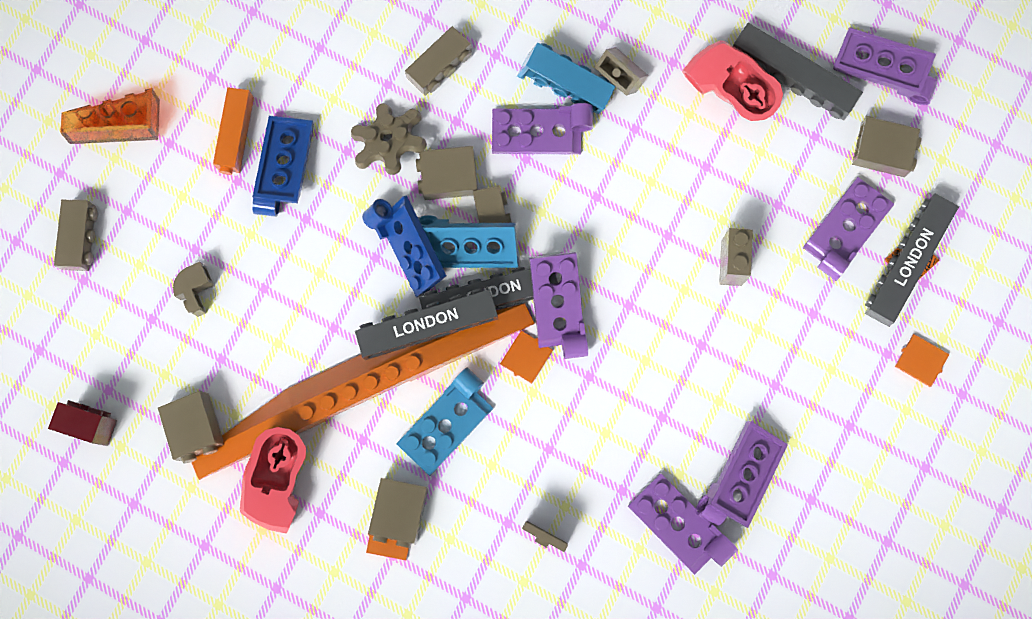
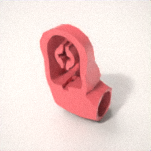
M720 40L707 46L696 54L682 70L684 76L698 92L704 95L713 91L716 96L731 104L743 118L749 121L765 120L774 115L781 105L783 92L780 83L768 74L752 57L725 41Z
M276 427L268 429L256 438L252 454L243 474L240 512L251 522L265 529L285 534L290 528L299 504V500L292 493L295 487L296 476L306 458V446L299 435L289 428Z

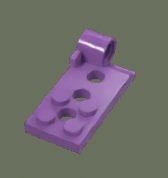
M849 27L833 70L898 90L897 94L908 97L911 102L918 105L930 104L937 86V80L928 76L936 56L935 53ZM865 51L869 57L867 59H859L856 53ZM880 58H887L890 64L888 66H881L878 60ZM907 64L911 66L912 71L904 73L900 70V66Z
M577 103L571 106H559V109H492V154L581 155V132L593 129V106L586 103ZM516 126L521 132L518 136H511L508 130ZM533 127H540L543 133L535 137L530 133V130ZM556 127H562L565 130V134L557 137L552 131Z
M857 177L803 246V249L821 261L817 268L837 281L857 255V252L894 206V203ZM858 203L866 205V214H860L857 211L856 205ZM846 220L851 221L854 224V230L846 231L843 227V222ZM830 238L839 239L841 247L839 249L832 248L829 243Z
M576 252L529 257L539 348L562 345L564 359L587 357L588 344L582 317ZM553 272L561 274V280L557 284L549 282V276ZM553 296H563V303L560 306H553L551 304ZM558 317L566 320L564 327L560 329L553 326L554 320Z
M746 421L717 483H712L707 494L699 500L696 514L716 526L721 525L728 516L744 527L749 528L788 444L752 421ZM756 447H759L762 453L758 460L755 459L753 454ZM747 467L751 470L752 473L751 478L748 481L744 478L743 475L744 470ZM737 488L742 494L739 501H735L733 493Z
M661 473L627 506L694 575L711 558L722 567L738 551L737 547L713 524L696 514V508ZM658 500H663L667 504V510L663 514L657 513L654 509L655 502ZM675 517H680L684 521V527L680 531L674 530L671 526V521ZM692 534H697L701 539V543L697 548H692L688 544V538Z

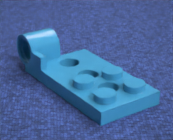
M432 215L418 218L443 268H518L519 266L516 223H450L449 219H438ZM451 242L455 248L449 250L444 247L443 243ZM473 242L478 248L469 249L466 243ZM496 242L500 245V248L492 249L488 243Z
M468 367L453 380L452 384L444 391V394L396 443L429 476L438 469L494 409L477 393L484 385V382ZM459 403H464L468 407L467 413L463 416H458L454 411L455 406ZM442 420H449L452 424L451 430L447 433H442L439 430V423ZM426 437H433L436 441L435 447L431 450H426L423 447V440Z

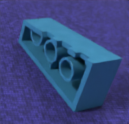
M538 42L528 53L516 76L523 80L525 76L534 80L533 84L540 88L542 86L550 87L554 94L559 97L567 98L570 96L572 97L571 101L575 104H590L593 106V112L596 114L601 113L605 109L616 87L603 76L598 77L591 73L592 71L588 67L575 64L569 56L559 55L553 51L551 46Z

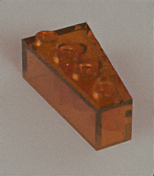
M153 88L145 89V92L136 95L130 93L125 95V98L114 101L108 99L102 101L103 103L99 105H86L61 112L60 133L69 144L158 140L160 99Z

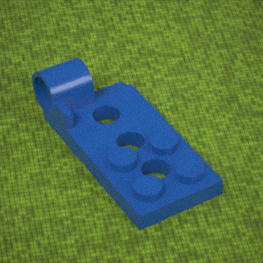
M277 116L268 117L252 195L253 214L277 217L280 210V202L298 204L313 133V120ZM284 137H293V141L291 143H282V139ZM282 156L290 158L286 164H279L278 159ZM279 176L286 178L283 184H274L275 178Z
M407 195L403 196L393 207L386 200L377 199L363 212L362 219L365 225L370 229H375L380 240L388 239L416 297L423 296L425 292H428L447 276Z

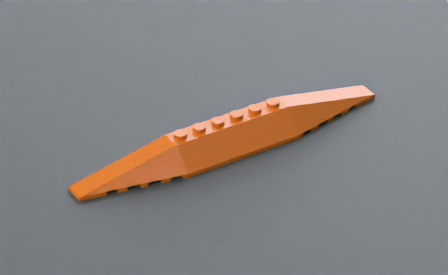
M525 303L496 310L498 320L368 360H364L362 355H359L287 388L223 434L224 445L218 447L217 452L196 456L197 459L191 463L198 480L250 457L256 438L265 430L283 427L289 428L296 434H300L408 381L412 382L534 325L535 323Z

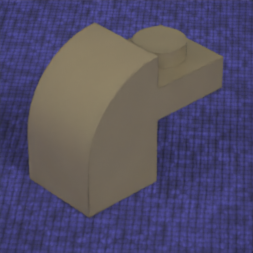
M200 261L190 265L178 273L173 284L174 296L181 301L184 300L183 303L187 312L197 317L206 314L198 293L214 286L207 267Z

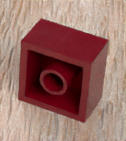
M68 400L66 404L57 403L48 429L92 444L108 446L117 420L110 418L111 413Z

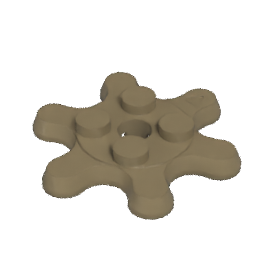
M381 103L376 107L377 118L375 122L369 126L355 125L351 129L352 139L365 144L364 149L356 155L355 164L359 169H365L374 161H382L385 164L386 173L395 175L401 170L400 158L405 152L420 153L427 146L424 138L412 135V129L421 121L422 115L416 109H409L402 116L393 117L391 107ZM384 134L392 135V138L390 140L383 141Z

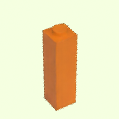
M227 87L213 165L220 173L225 175H232L233 172L240 173L254 101V97L249 90Z

